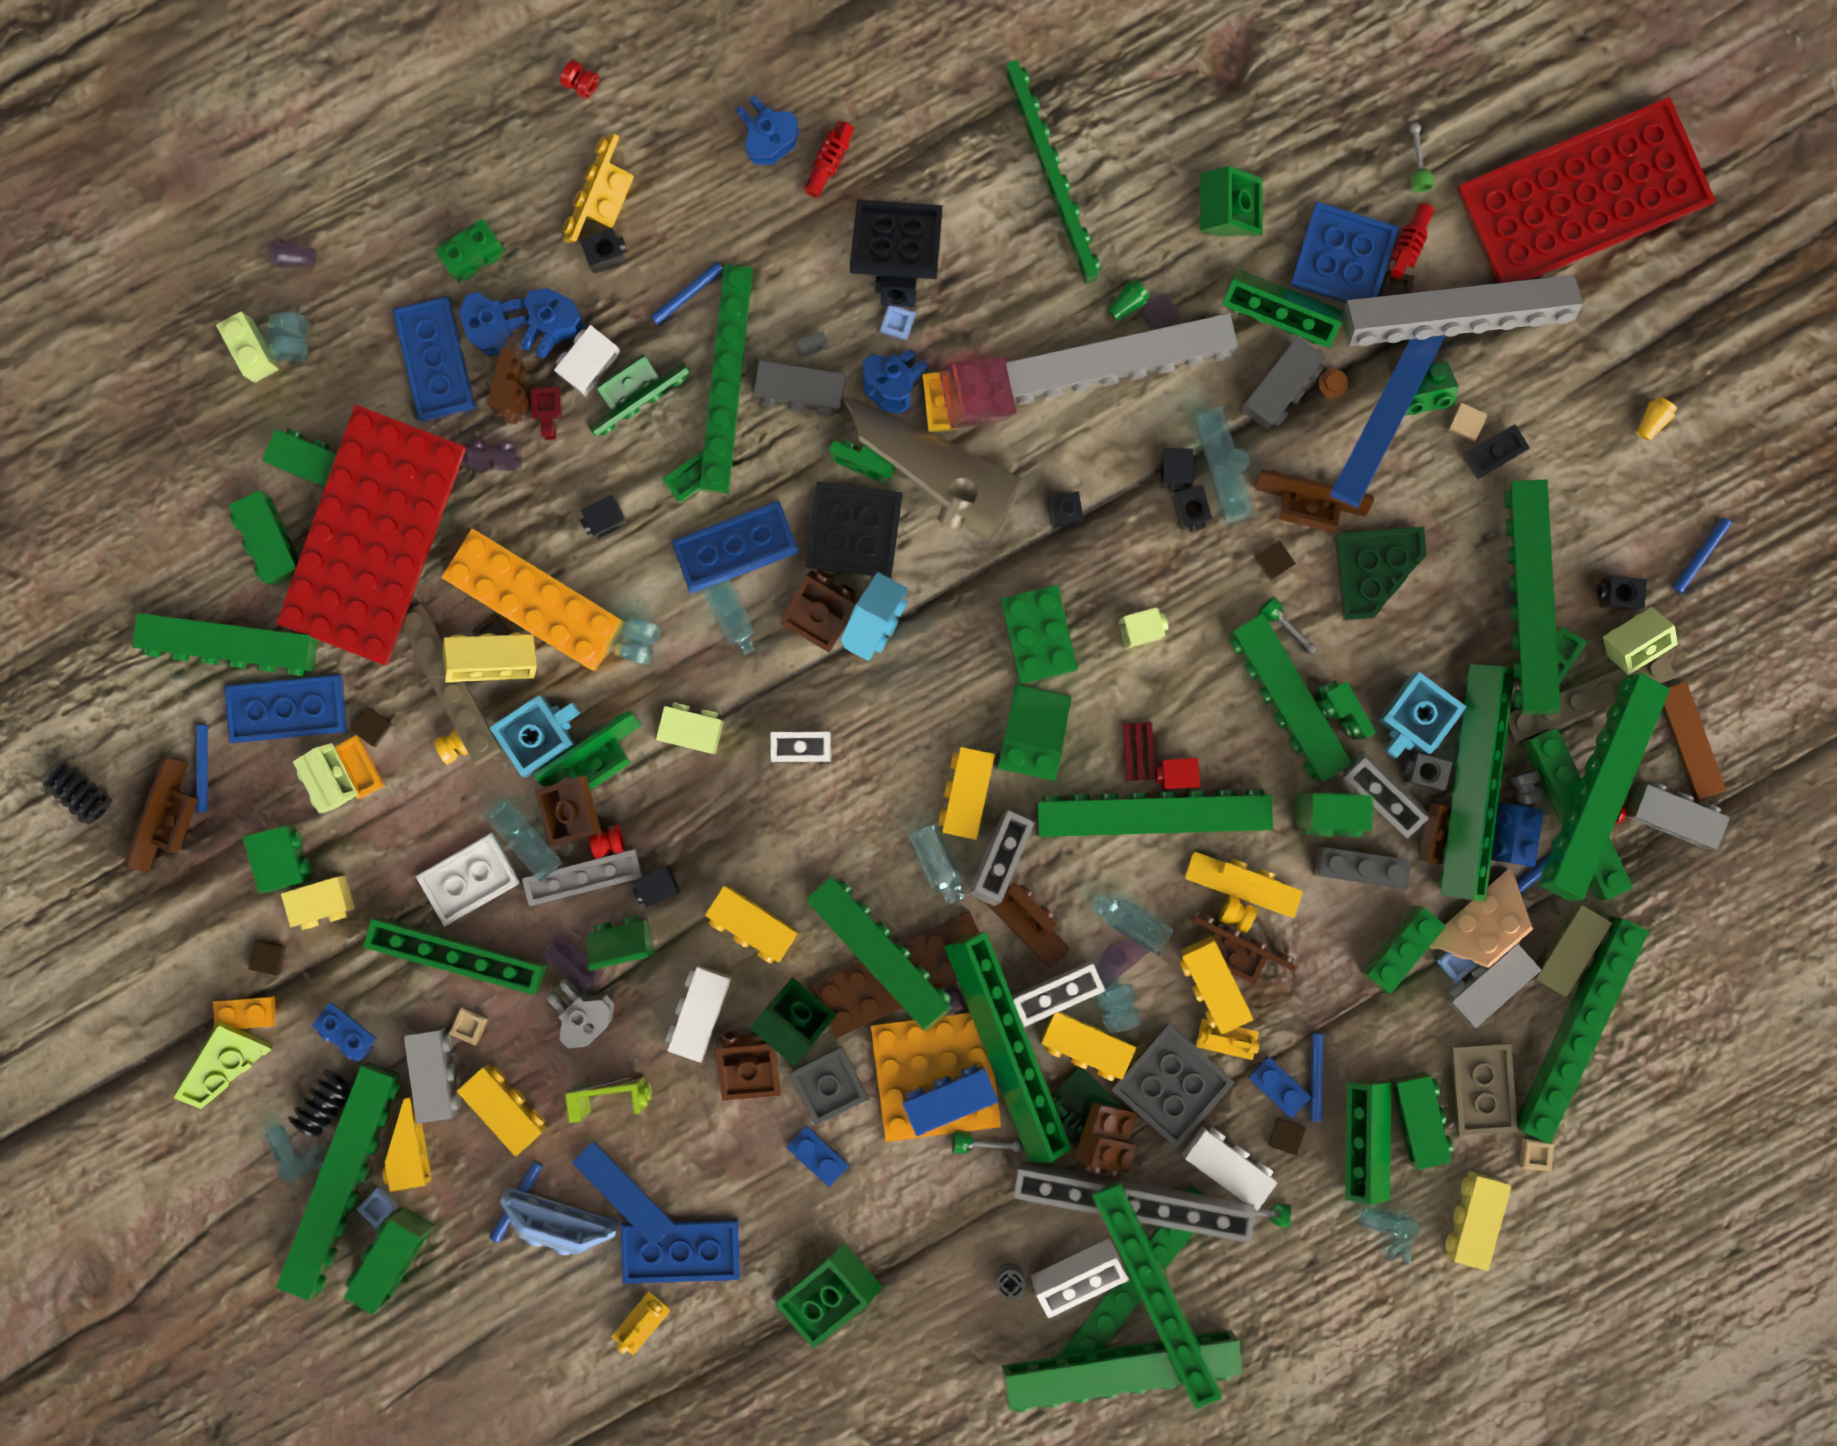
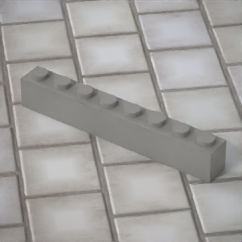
M1570 275L1347 300L1342 321L1349 346H1369L1373 343H1396L1401 340L1416 338L1424 340L1440 335L1451 337L1461 333H1483L1488 330L1497 329L1510 330L1523 326L1538 327L1550 323L1565 324L1575 321L1583 301L1575 276Z
M1229 313L1007 362L1003 365V373L1010 403L1017 401L1018 405H1023L1035 401L1034 397L1045 395L1047 399L1063 395L1062 391L1073 389L1074 392L1089 390L1092 384L1102 383V386H1109L1118 383L1119 378L1130 376V380H1136L1146 377L1147 372L1158 370V374L1174 371L1175 366L1186 364V367L1190 368L1203 364L1205 359L1214 358V361L1226 360L1232 357L1231 354L1238 348L1231 314Z
M1021 1161L1014 1195L1015 1199L1101 1215L1092 1197L1093 1192L1120 1181L1139 1221L1142 1223L1251 1243L1256 1215L1253 1204Z

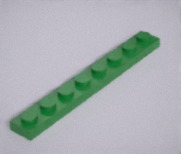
M1017 59L1006 63L1005 74L1085 285L1095 282L1099 274L1098 271L1101 270L1100 262L1097 255L1091 254L1088 244L1091 243L1087 228H1081L1078 217H1081L1077 202L1075 200L1071 201L1068 194L1070 184L1066 174L1061 175L1058 167L1060 158L1055 147L1051 148L1047 139L1050 137L1049 128L1046 121H1041L1037 111H1040V105L1036 95H1031L1027 85L1030 84L1027 70L1025 67L1020 68Z
M724 265L699 487L700 491L730 493L753 267Z
M1116 1182L1093 1192L1092 1197L1195 1410L1223 1399V1393L1121 1182Z
M1192 1184L1186 1190L1189 1193L1204 1195ZM1158 1226L1148 1240L1163 1271L1194 1232ZM1127 1267L1124 1270L1128 1280L1109 1289L1057 1356L1101 1350L1106 1346L1142 1300Z

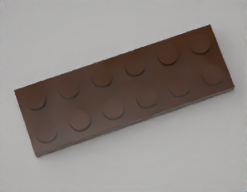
M970 911L901 944L912 955L908 958L915 968L920 964L931 976L928 982L932 987L936 989L940 986L943 989L958 982L944 946L966 934L980 932ZM862 962L812 985L817 998L837 1014L830 1023L836 1039L903 1008Z

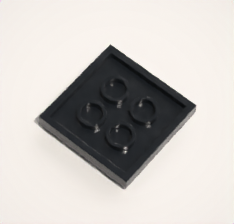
M857 199L850 273L937 279L943 205Z
M817 481L805 568L875 577L876 573L879 572L892 579L903 493Z

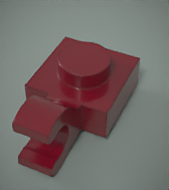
M560 387L531 389L532 418L534 420L541 419V436L544 437V440H556L554 418H563L562 390Z

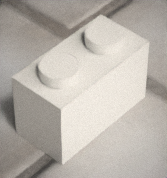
M591 325L587 330L582 329L574 339L575 345L569 352L565 351L559 356L555 364L557 367L554 369L563 380L585 397H587L622 353L614 343Z
M771 732V762H831V732Z

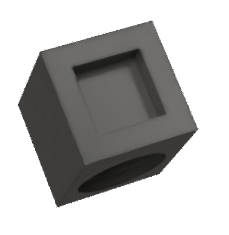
M1419 753L1411 754V757L1407 758L1404 763L1403 775H1406L1404 782L1437 791H1445L1453 762ZM1424 763L1431 768V775L1428 779H1424L1420 775V768Z

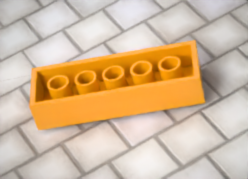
M473 528L441 577L595 672L626 624L623 620Z

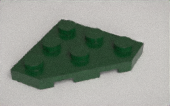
M1424 526L1335 535L1343 621L1375 618L1385 603L1395 594L1410 573L1427 555Z

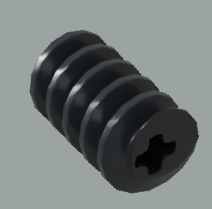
M63 763L49 774L43 783V787L46 791H52V796L55 799H60L63 807H69V812L72 815H77L79 822L91 824L107 811L113 800L107 798L101 801L104 791L99 790L93 794L92 791L96 784L91 782L85 786L84 783L88 778L87 775L83 774L76 778L75 776L79 768L75 766L68 770V763Z
M328 1069L323 1070V1074L327 1078L326 1081L320 1078L315 1081L320 1089L310 1088L308 1090L313 1098L303 1097L301 1099L305 1109L298 1106L294 1108L298 1118L288 1116L290 1123L296 1129L309 1136L318 1137L323 1133L322 1127H327L330 1124L329 1118L337 1115V1109L344 1106V1099H348L351 1093L348 1083L338 1074Z

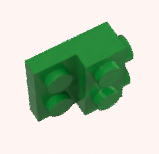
M833 440L829 449L832 462L884 484L886 478L892 479L897 467L865 444L861 452H858V447L848 441L842 440L841 443Z
M1333 680L1314 689L1316 695H1314L1317 699L1316 703L1324 717H1327L1328 720L1341 718L1342 721L1339 724L1347 737L1351 736L1353 740L1365 739L1376 733L1347 681L1337 683L1336 680Z

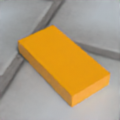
M358 735L334 746L358 793L357 799H362L385 787L362 739Z

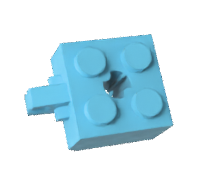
M877 572L857 603L842 635L841 642L844 648L867 661H870L875 651L881 653L888 641L885 635L891 637L899 622L895 616L900 617L908 601L904 600L908 588Z
M1422 673L1410 674L1377 719L1378 722L1390 730L1388 735L1393 738L1384 752L1392 758H1397L1405 748L1408 750L1415 748L1423 755L1431 754L1466 709V706ZM1420 708H1423L1425 710V712L1422 713L1425 714V718L1419 719L1417 716L1419 715V713H1417V710Z
M538 696L489 729L522 777H530L539 771L543 765L552 762L564 754L567 749L577 745L567 730L571 728L569 721L581 713L574 703L560 710L557 705L552 708L545 697ZM530 731L538 732L537 742L529 741L528 737L532 736L529 734Z

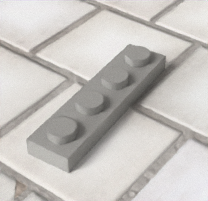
M637 849L529 876L522 878L530 907L643 877Z

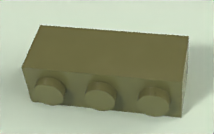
M1572 903L1536 961L1541 971L1532 980L1554 994L1567 998L1568 994L1571 995L1579 985L1578 978L1583 970H1587L1593 963L1595 958L1593 954L1597 947L1608 939L1610 935L1608 929L1612 923L1586 906Z

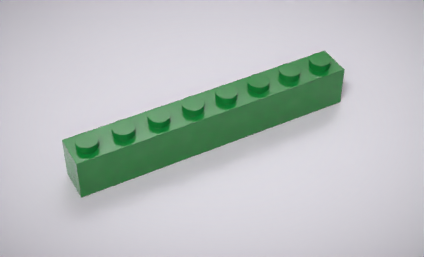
M1548 479L1511 481L1509 491H1504V507L1510 508V519L1505 521L1506 536H1511L1512 547H1507V563L1513 564V575L1508 577L1509 593H1514L1515 604H1510V620L1516 621V632L1511 633L1512 650H1517L1518 661H1513V678L1519 679V690L1514 691L1515 708L1520 707L1521 715L1558 714L1561 708Z
M1470 664L1469 672H1467L1465 677L1467 691L1463 704L1466 706V709L1462 713V729L1458 733V743L1460 746L1458 758H1456L1454 763V771L1456 773L1455 785L1450 794L1452 808L1451 815L1447 819L1448 840L1443 849L1444 871L1439 880L1440 895L1486 901L1514 683L1513 669L1504 666Z
M1643 673L1627 676L1619 683L1617 687L1618 695L1614 704L1607 711L1606 717L1608 719L1604 729L1597 735L1596 748L1585 764L1586 772L1582 781L1574 790L1575 798L1573 803L1563 816V827L1560 834L1553 840V851L1549 860L1541 869L1542 877L1538 885L1568 901L1584 900L1670 692V688Z
M1263 789L1246 790V796H1235L1234 790L1217 791L1216 797H1206L1205 791L1188 792V797L1176 798V792H1159V798L1148 799L1147 793H1130V799H1118V794H1101V800H1089V795H1072V801H1060V795L1043 796V802H1036L1037 837L1273 830L1272 795H1264Z
M1610 917L1609 922L1612 923L1608 929L1610 935L1594 952V961L1584 972L1517 1116L1519 1130L1548 1144H1551L1650 932L1624 918Z
M987 932L966 934L945 945L946 953L1029 1162H1052L1072 1148Z
M370 1062L360 1066L276 1289L308 1301L317 1293L321 1294L328 1279L327 1276H324L328 1265L331 1266L334 1263L338 1254V1249L335 1248L338 1238L344 1236L349 1225L346 1217L349 1210L352 1211L358 1202L359 1194L356 1191L359 1183H363L369 1173L370 1166L367 1165L370 1155H374L379 1147L381 1139L377 1138L380 1128H384L389 1121L391 1111L388 1110L390 1102L395 1100L400 1092L402 1084L398 1083L401 1074Z
M1231 1329L1195 1335L1215 1379L1230 1380L1233 1376L1242 1375L1239 1340ZM1162 1340L1002 1365L1005 1400L1009 1410L1016 1412H1027L1031 1408L1040 1406L1054 1408L1061 1403L1072 1401L1075 1403H1085L1091 1398L1097 1397L1111 1399L1122 1393L1142 1394L1147 1392L1148 1389L1154 1388L1172 1389L1176 1385L1183 1384Z

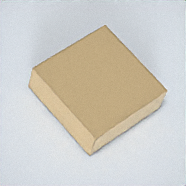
M1460 403L1448 427V431L1474 442L1477 440L1488 414Z
M462 1006L449 1034L476 1046L489 1018Z
M1522 1138L1519 1167L1552 1172L1555 1143L1552 1141L1551 1144H1548L1540 1139Z

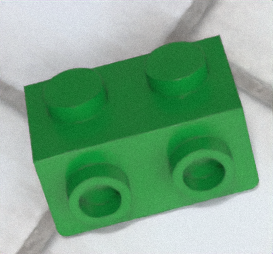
M480 219L435 250L457 282L473 278L477 274L478 269L486 264L492 265L502 257L501 254L506 252L484 219Z
M1448 361L1430 365L1405 416L1436 409H1445L1456 404L1459 386Z

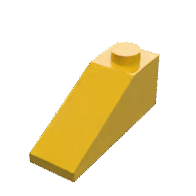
M412 1095L403 1100L385 1160V1167H383V1180L385 1184L389 1185L390 1192L425 1186L432 1180L422 1123L416 1124Z

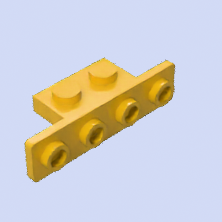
M614 133L602 137L596 146L595 153H597L594 164L591 163L587 168L584 179L587 181L583 190L577 193L573 205L576 206L572 217L569 216L563 225L562 231L565 234L562 240L566 243L577 241L586 218L607 229H611L614 226L634 177L609 163L619 136Z
M1197 852L1192 854L1185 879L1285 916L1295 917L1303 891L1274 880L1276 874L1263 869H1258L1257 873L1246 870L1248 864L1232 858L1230 863Z

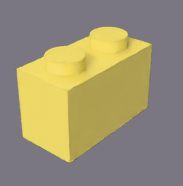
M346 876L335 877L281 893L290 927L301 926L302 930L319 926L318 920L329 917L330 922L346 918V912L355 909Z

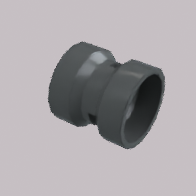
M1539 769L1510 777L1512 786L1518 789L1516 796L1518 805H1527L1547 798L1545 789L1538 783L1541 779Z
M1012 1263L1003 1264L998 1268L995 1274L998 1293L1005 1299H1017L1025 1290L1022 1270Z

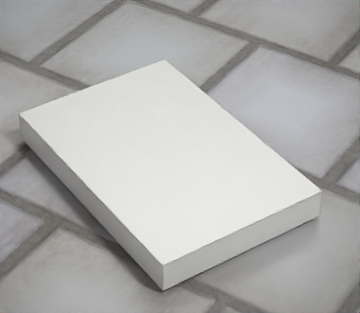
M494 833L486 835L415 876L444 927L522 883Z

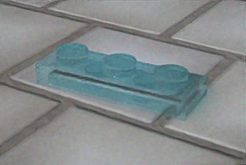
M507 797L484 815L540 882L563 863Z

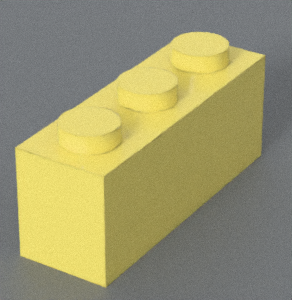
M515 632L510 635L496 636L495 634L486 633L476 637H466L465 635L457 634L444 638L442 653L445 682L531 679L535 676L537 662L533 634L525 635L521 632Z
M1469 1170L1468 1177H1465L1461 1184V1194L1463 1196L1460 1206L1457 1205L1454 1210L1453 1222L1455 1225L1453 1233L1448 1235L1445 1244L1447 1256L1454 1262L1489 1271L1512 1185L1502 1179Z

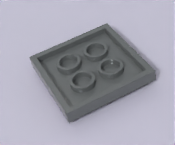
M1167 1023L1128 1067L1123 1079H1118L1110 1089L1178 1148L1235 1082Z

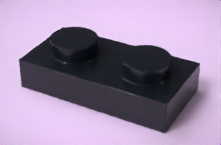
M1516 424L1465 453L1463 457L1476 478L1480 479L1527 451L1530 447Z

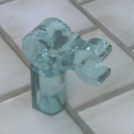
M284 1126L264 1134L275 1161L279 1160L281 1164L278 1174L284 1182H294L301 1176L308 1174L310 1168L314 1170L322 1168L324 1161L317 1162L314 1158L315 1153L323 1149L322 1146L310 1149L306 1157L304 1155L294 1157L293 1153H295V1150Z
M1365 1207L1360 1220L1361 1227L1388 1234L1394 1232L1393 1240L1395 1241L1389 1246L1387 1257L1390 1261H1394L1395 1254L1403 1252L1402 1261L1408 1265L1412 1258L1409 1247L1413 1245L1414 1239L1419 1235L1418 1224L1407 1214L1395 1217V1214Z

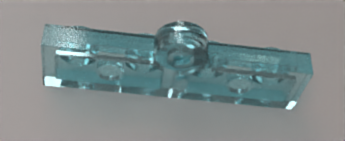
M1218 406L1194 413L1193 418L1225 525L1253 518L1255 513L1244 477L1241 474L1248 468L1250 457L1244 450L1235 449L1223 407Z

